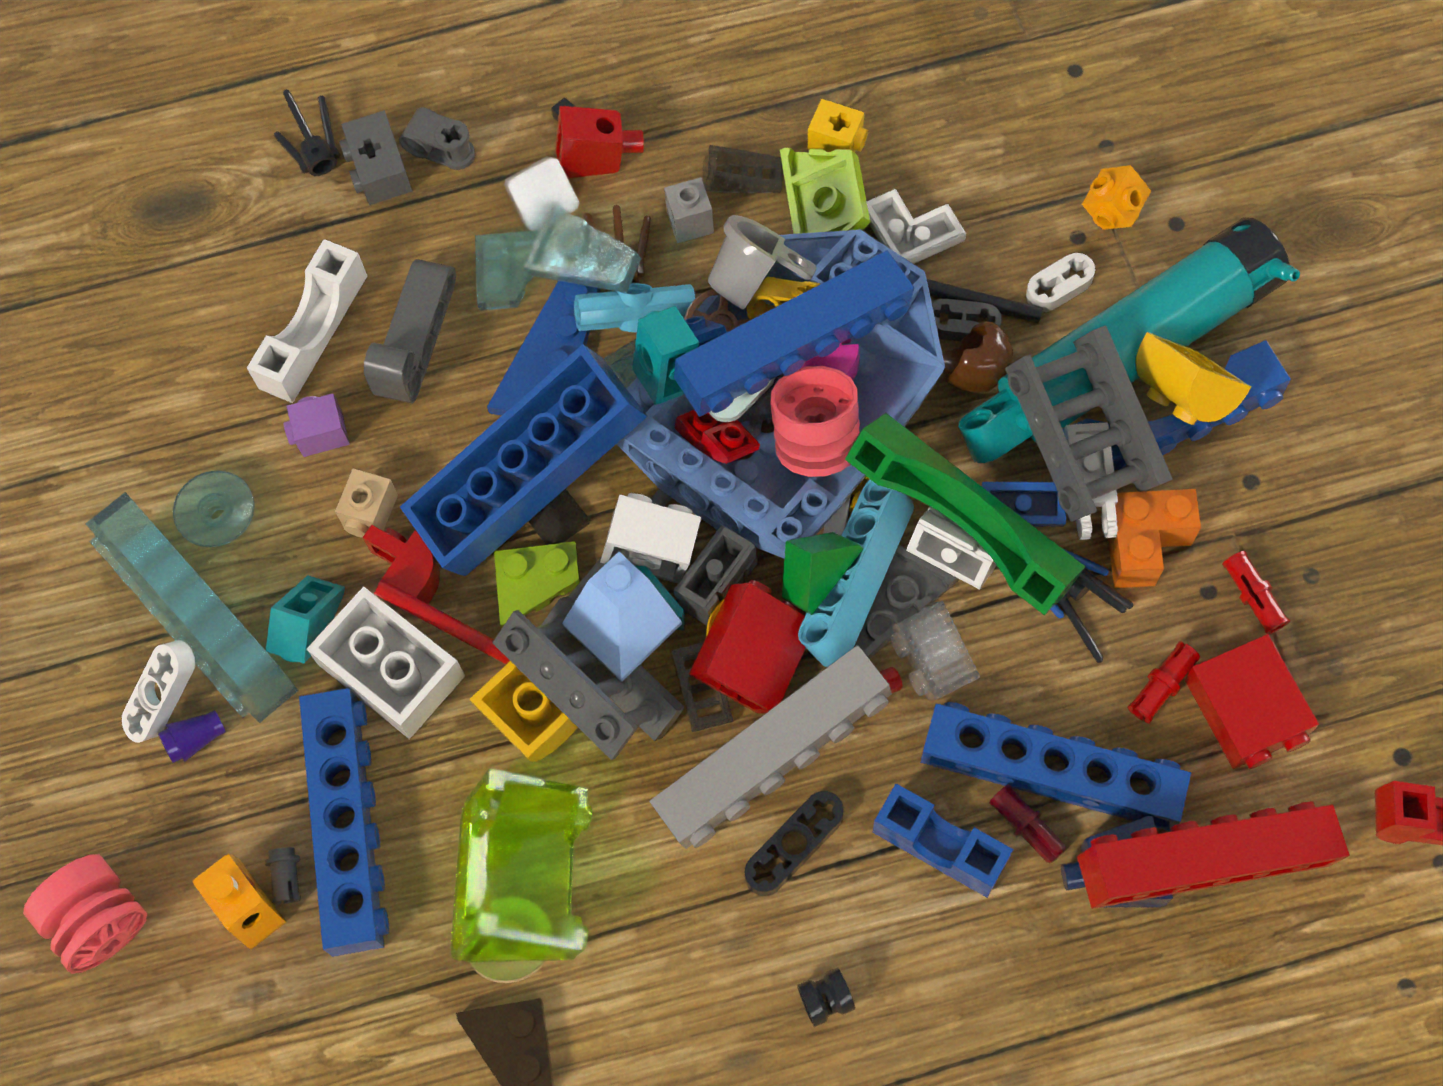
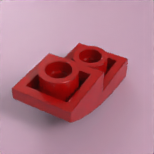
M695 410L676 417L674 428L682 437L703 454L718 462L727 464L759 450L760 443L738 420L721 422L713 418L709 412L699 417Z

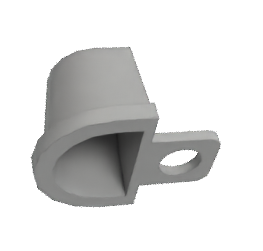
M732 215L724 224L726 237L712 267L708 282L718 294L744 310L776 261L806 280L812 279L816 266L811 261L783 245L785 238L749 218Z

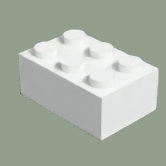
M364 586L307 648V651L322 669L343 686L350 688L354 695L363 700L365 704L408 739L417 732L465 677L455 658Z

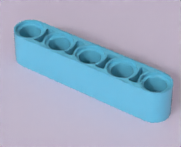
M872 480L867 481L841 535L859 544L863 550L813 615L806 613L799 628V641L825 667H829L854 648L913 513L914 504L908 495L879 486Z

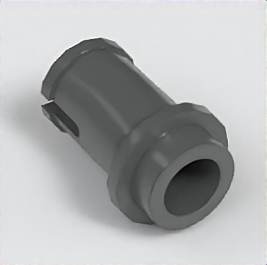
M285 847L268 851L269 859L265 860V866H270L272 904H281V901L284 904L300 901L301 895H299L296 863L300 861V856L295 855V848Z

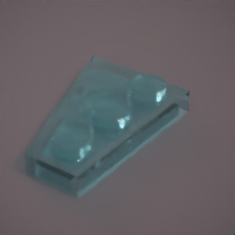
M553 202L524 265V269L530 276L627 293L641 257L635 250L607 233L596 230L577 215L573 216L565 211L562 206Z

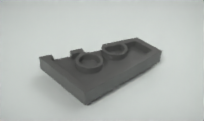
M898 545L854 647L858 645L870 659L958 582V578Z

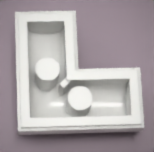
M896 189L867 201L870 217L869 225L879 242L913 264L964 242L966 239V232L949 204H945L913 219Z

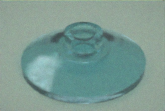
M226 471L205 472L193 477L178 492L173 505L174 523L182 536L195 545L202 547L223 546L240 537L250 525L255 509L254 497L248 485L237 475ZM216 510H224L220 517L212 519V514Z

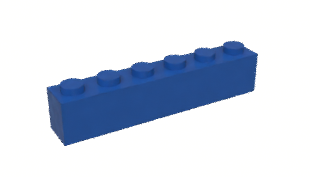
M886 250L676 358L674 379L699 417L710 411L718 413L730 406L735 398L746 392L748 394L759 392L767 386L771 379L781 374L788 376L797 372L811 358L817 355L819 357L828 356L839 347L840 343L852 337L854 339L864 337L878 323L886 319L894 321L900 318L909 309L914 286L889 251Z

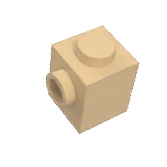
M352 469L335 513L342 523L344 530L354 536L363 537L371 524L384 531L398 494L391 479Z

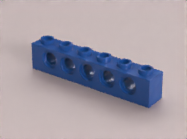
M350 688L299 696L323 950L334 957L384 948L383 935L389 934V919L386 908H380L379 892L385 890V881L381 865L375 864L374 849L380 848V835L377 824L371 823L370 807L376 806V797L372 781L367 782L365 766H371L372 761L369 743L367 740L362 741L361 726L367 725L364 701H358ZM339 730L346 731V736L340 744L328 745L329 738L334 732ZM350 771V778L344 785L339 787L332 786L333 778L338 772ZM347 811L355 813L354 820L348 827L341 829L336 827L337 819L342 813ZM349 853H358L359 861L357 865L349 871H341L340 864L342 859ZM354 895H363L361 909L354 914H345L347 900Z
M946 702L944 705L935 704L920 763L1004 786L1010 784L1012 788L1131 821L1153 816L1155 827L1171 831L1172 826L1181 822L1191 772L1181 770V766L1176 762L1165 759H1156L1155 762L1140 759L1136 752L1125 748H1113L1112 751L1096 747L1094 741L1085 737L1072 736L1070 739L1053 735L1051 729L1040 725H1029L1028 728L1011 724L1009 718L999 714L989 713L986 717L970 713L968 707L959 703ZM964 733L976 734L981 739L982 745L977 748H968L961 743L959 737ZM1007 744L1017 745L1023 751L1024 757L1018 760L1009 759L1003 754L1002 747ZM1050 755L1058 756L1064 761L1066 769L1059 772L1052 771L1046 766L1044 758ZM1090 767L1101 768L1107 774L1108 781L1105 783L1092 781L1087 774V769ZM1133 778L1144 780L1150 787V794L1140 795L1134 792L1130 786V780Z

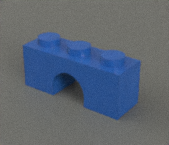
M895 784L874 820L872 833L988 898L1013 849L975 827L972 831H966L952 825L934 811V804Z

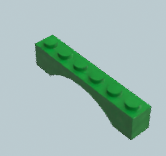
M887 413L862 429L845 458L847 462L875 484L918 499L958 524L991 556L1003 573L1010 589L1044 616L1064 597L1086 567Z

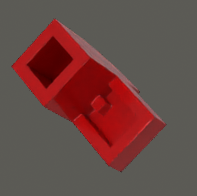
M371 524L362 538L372 554L391 564L382 580L429 604L439 586L440 570L436 558L418 532L414 530L407 541L404 536L391 528H386L385 531H382Z
M1392 781L1375 790L1377 838L1394 844L1413 841L1443 846V798L1435 797V786Z

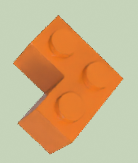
M1196 489L1117 493L1118 502L1115 504L1118 532L1115 538H1108L1114 588L1156 586L1164 570L1161 547L1192 546L1201 529Z

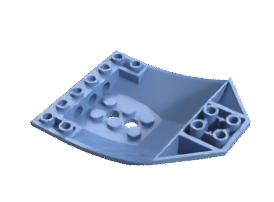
M862 230L780 235L785 238L783 245L811 261L816 266V271L811 280H806L776 261L766 277L799 282L811 281L822 284L888 250L914 286L909 309L903 316L894 321L886 319L878 323L871 332L862 338H851V344H859L860 365L853 379L858 389L860 433L864 427L885 413L905 427L945 368L925 271ZM721 295L706 298L698 308V311L707 315L717 311ZM762 299L766 304L774 305L771 301ZM728 301L727 311L734 314L737 320L749 319L745 309L743 310ZM780 376L775 377L774 386L781 379ZM638 378L627 388L648 417L621 439L617 445L660 490L681 505L691 509L695 515L700 516L702 520L716 530L720 526H725L752 542L756 548L781 558H785V544L787 540L816 535L866 477L852 465L841 472L820 477H808L793 473L783 466L776 454L774 431L771 433L760 432L754 424L761 417L772 418L771 388L737 419L760 443L759 450L753 452L752 456L748 459H737L727 464L718 462L703 454L674 428L677 416L694 410L685 394L655 405Z

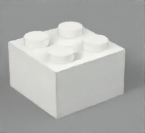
M641 494L619 495L600 563L605 564L620 552L633 565L647 566L656 578L679 584L691 560L701 517L693 515V511L685 506L670 504L667 508L653 504L652 499Z

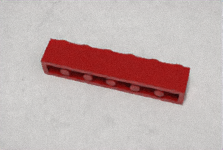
M1308 801L1289 807L1288 812L1277 814L1275 808L1258 810L1249 814L1250 819L1238 820L1236 814H1230L1211 820V825L1198 827L1197 821H1188L1172 826V832L1160 834L1156 827L1146 828L1132 833L1130 839L1119 841L1116 834L1105 835L1091 840V847L1079 854L1077 858L1091 909L1325 868L1349 857L1350 854L1334 806L1315 807L1313 801Z

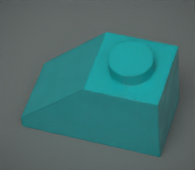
M307 575L271 607L266 652L281 656L282 659L289 662L304 664L311 657L307 648L334 619L344 596L345 587Z

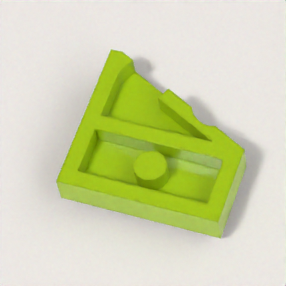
M575 541L494 551L501 629L513 611L519 610L524 616L533 610L538 612L548 606L555 597L569 593L580 583Z

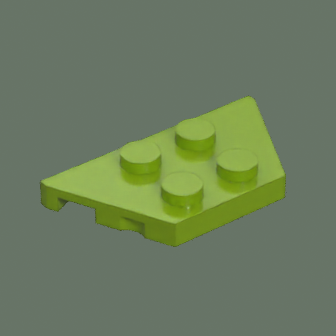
M791 148L780 149L793 234L863 230L870 223L859 157L852 150L835 149L834 151L826 152L823 149H810L809 152H795Z

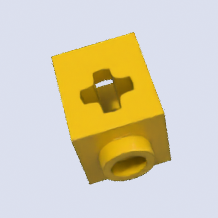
M821 99L808 127V150L823 149L826 152H831L835 149L852 150L854 153L856 150L861 152L868 136V129L863 128L864 112Z

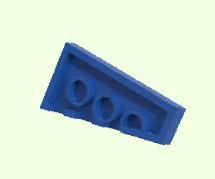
M561 275L487 406L490 414L502 416L582 344L587 345L590 330L579 331L576 327L574 315L575 295L600 293L599 281Z

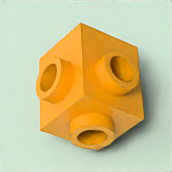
M1131 165L1101 169L1097 178L1092 182L1082 206L1092 216L1095 224L1103 230L1132 227L1138 219L1151 190Z

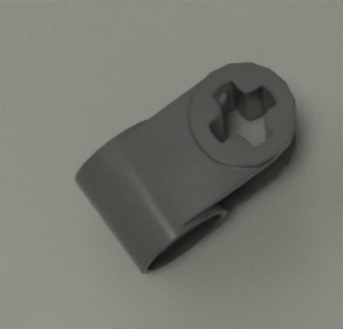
M424 107L416 110L399 138L400 145L410 154L418 158L431 160L454 170L467 168L474 162L476 156L474 146L469 142L468 128L464 123L439 115Z

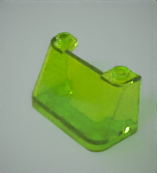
M488 769L467 797L461 814L451 937V956L453 960L470 963L570 961L584 951L588 939L587 926H583L579 915L571 914L574 841L581 831L588 829L592 818V808L590 805H587L588 788Z

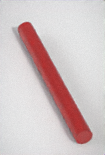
M381 579L374 595L504 664L510 662L492 643L494 641L493 638Z

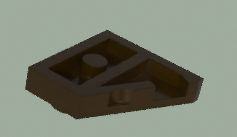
M541 998L456 1013L458 1022L501 1086H554L544 1005Z

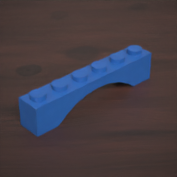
M1267 340L1230 356L1225 370L1251 386V389L1241 404L1229 415L1214 422L1197 420L1194 425L1182 421L1173 414L1154 421H1148L1162 455L1173 450L1177 445L1176 443L1188 438L1191 441L1201 439L1212 431V427L1224 422L1226 425L1235 424L1242 420L1249 411L1261 407L1263 410L1271 408L1283 399V393L1291 379ZM1087 418V419L1082 420V421H1080V422H1078V423H1075V424L1106 423V422L1097 421V420H1092V419H1088V418ZM1118 445L1111 446L1114 471L1125 468L1126 463Z

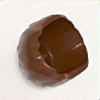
M982 322L973 326L971 332L963 337L959 347L942 352L945 364L943 374L946 377V381L963 391L986 393L996 387L998 381L1007 374L1005 368L1011 365L1013 361V349L1008 335L993 322Z

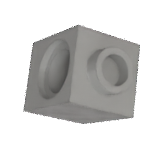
M701 177L664 187L666 210L677 243L714 233L712 207Z

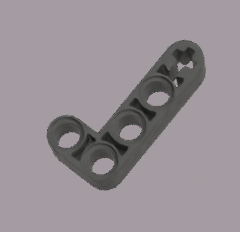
M415 259L412 262L384 344L371 343L366 352L364 375L375 396L407 403H414L416 401L454 290L456 270L453 266Z

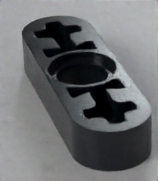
M819 791L811 795L748 860L745 866V881L753 893L760 896H769L776 893L839 828L843 820L844 809L837 795L829 791ZM819 804L824 808L828 804L832 805L831 815L834 819L829 821L827 818H822L814 826V831L820 834L817 838H814L811 830L799 821L804 818L807 825H809L816 817V808L814 806ZM791 832L802 834L807 841L806 849L797 855L787 853L781 844L785 835ZM775 849L778 857L783 862L790 864V866L784 869L780 862L772 871L774 881L769 883L763 880L758 884L755 882L757 878L755 867L759 865L763 869L767 868L774 861V855L769 852Z

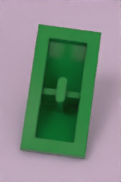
M834 532L787 540L785 544L782 598L813 615L862 552L863 548L859 544Z

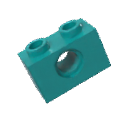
M676 306L662 311H652L643 318L638 319L632 370L655 405L684 395L674 379L675 359L699 347L698 339Z

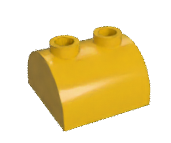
M1147 332L1139 346L1136 357V370L1140 379L1150 386L1146 395L1155 402L1167 407L1171 401L1175 403L1176 407L1172 414L1188 424L1194 425L1197 420L1214 422L1226 417L1241 404L1251 389V386L1200 352Z
M511 661L469 699L531 762L539 761L551 754L578 728Z

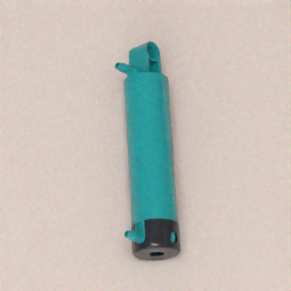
M1244 217L1209 239L1195 252L1032 357L1035 367H1039L1077 352L1073 343L1075 340L1092 330L1106 325L1132 383L1140 378L1136 370V357L1139 346L1147 332L1187 347L1242 309L1249 308L1288 280L1293 282L1298 280L1300 272L1290 265L1283 244L1266 224L1255 218ZM1083 367L1043 383L1052 406L1093 390L1089 377ZM1008 374L998 381L999 393L966 414L958 423L959 430L974 462H991L1028 438L1036 441L1018 397L1012 393L1009 387ZM1090 410L1060 421L1062 429Z

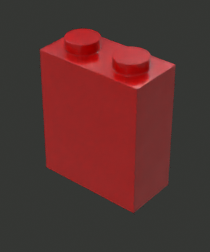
M750 580L748 583L730 586L689 675L755 713L766 714L781 703L806 647L799 641L798 637L799 628L805 617V611L786 600L781 602L771 596L772 590L768 586Z
M1269 634L1193 666L1184 679L1232 769L1247 764L1249 769H1254L1270 761L1273 758L1271 753L1285 747L1287 752H1292L1311 742L1309 735L1319 725Z

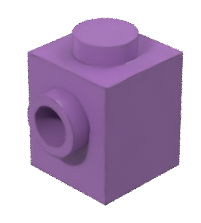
M334 393L321 397H305L295 404L287 405L290 421L284 422L285 433L289 444H296L303 457L350 445L342 409Z

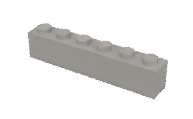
M857 645L649 802L684 848L687 849L691 845L695 848L700 847L716 834L714 828L724 820L728 819L732 822L745 814L751 807L748 802L761 792L766 796L777 790L785 782L783 776L797 766L799 769H803L814 762L820 755L818 749L830 740L833 743H838L846 738L855 728L852 724L866 714L868 717H872L883 710L889 703L887 698L892 694L890 685Z

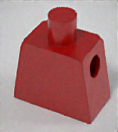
M559 106L555 150L557 166L564 179L616 173L620 170L622 153H643V131L622 130L621 114L617 110Z

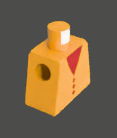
M229 853L192 881L224 927L250 950L286 923L241 860ZM259 913L252 923L243 925V922L249 916Z

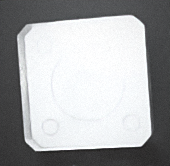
M549 156L506 178L504 187L525 228L535 232L575 211L579 205V201L558 159Z

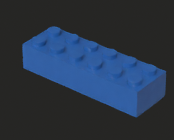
M582 344L404 502L400 508L441 567L459 575L467 576L648 416L606 361Z

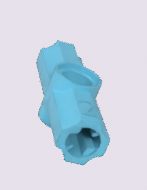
M630 283L619 286L617 291L575 295L574 315L576 327L579 331L619 328L626 332H637L638 319L643 318L652 311H662L676 306L682 317L685 318L688 307L695 299L694 288L691 284L652 288L646 284Z

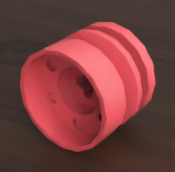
M807 366L779 379L771 391L770 403L772 422L774 424L775 450L781 464L793 473L808 477L828 476L841 472L851 464L845 458L860 434L858 389L852 378L842 371L830 367Z
M100 854L81 857L57 870L39 885L24 905L23 914L40 936L44 939H52L50 949L55 955L61 957V963L71 974L90 970L114 956L139 933L147 918V912L137 901H134L135 897L127 888L119 889L120 878Z

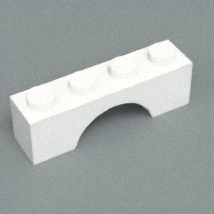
M325 239L322 241L305 270L304 292L293 319L278 335L265 336L247 366V370L258 389L288 402H294L367 278V273L357 252Z

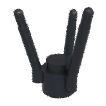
M287 89L284 90L283 95L305 140L300 145L301 150L299 153L279 131L274 133V137L298 163L302 173L309 172L313 176H321L330 172L337 165L336 159L340 157V154L335 146L325 97L323 95L318 97L325 135L324 140L320 136L312 135L291 92Z
M1084 568L1058 603L1064 609L1096 662L1101 663L1104 659L1068 599L1072 597L1075 601H1078L1090 590L1120 613H1125L1127 609L1133 608V602Z

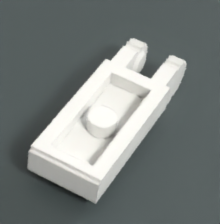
M1107 422L1066 425L1064 434L1070 445L1105 431L1109 427ZM1111 446L1076 460L1086 484L1114 472ZM1117 490L1093 499L1096 507H1102V530L1106 538H1115L1118 532L1115 504L1118 502ZM1090 515L1076 520L1080 540L1090 539L1092 522Z

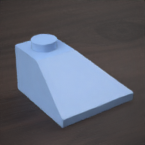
M618 552L588 580L562 622V625L622 682L682 625V621L651 581L625 556Z

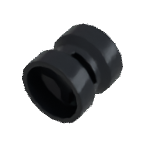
M838 967L826 972L821 980L816 982L807 980L797 984L798 992L813 1027L827 1022L828 1017L832 1014L839 1013L844 1015L856 1009L849 988ZM821 994H824L826 1002H824Z

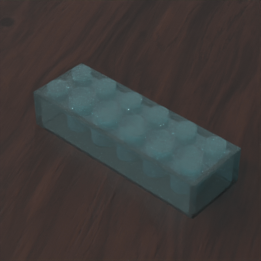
M126 492L85 523L95 535L89 542L138 596L139 600L164 626L175 641L181 640L189 645L194 654L197 667L209 678L217 690L243 718L250 713L261 723L299 691L273 658Z

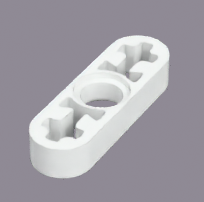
M177 640L161 644L153 650L122 714L124 732L133 742L139 743L158 737V733L164 730L195 667L194 654L189 645L184 641ZM155 682L161 691V701L155 693Z

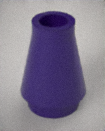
M213 710L204 715L166 724L167 729L159 732L158 735L172 763H175L181 759L186 762L215 738L226 733L218 714Z

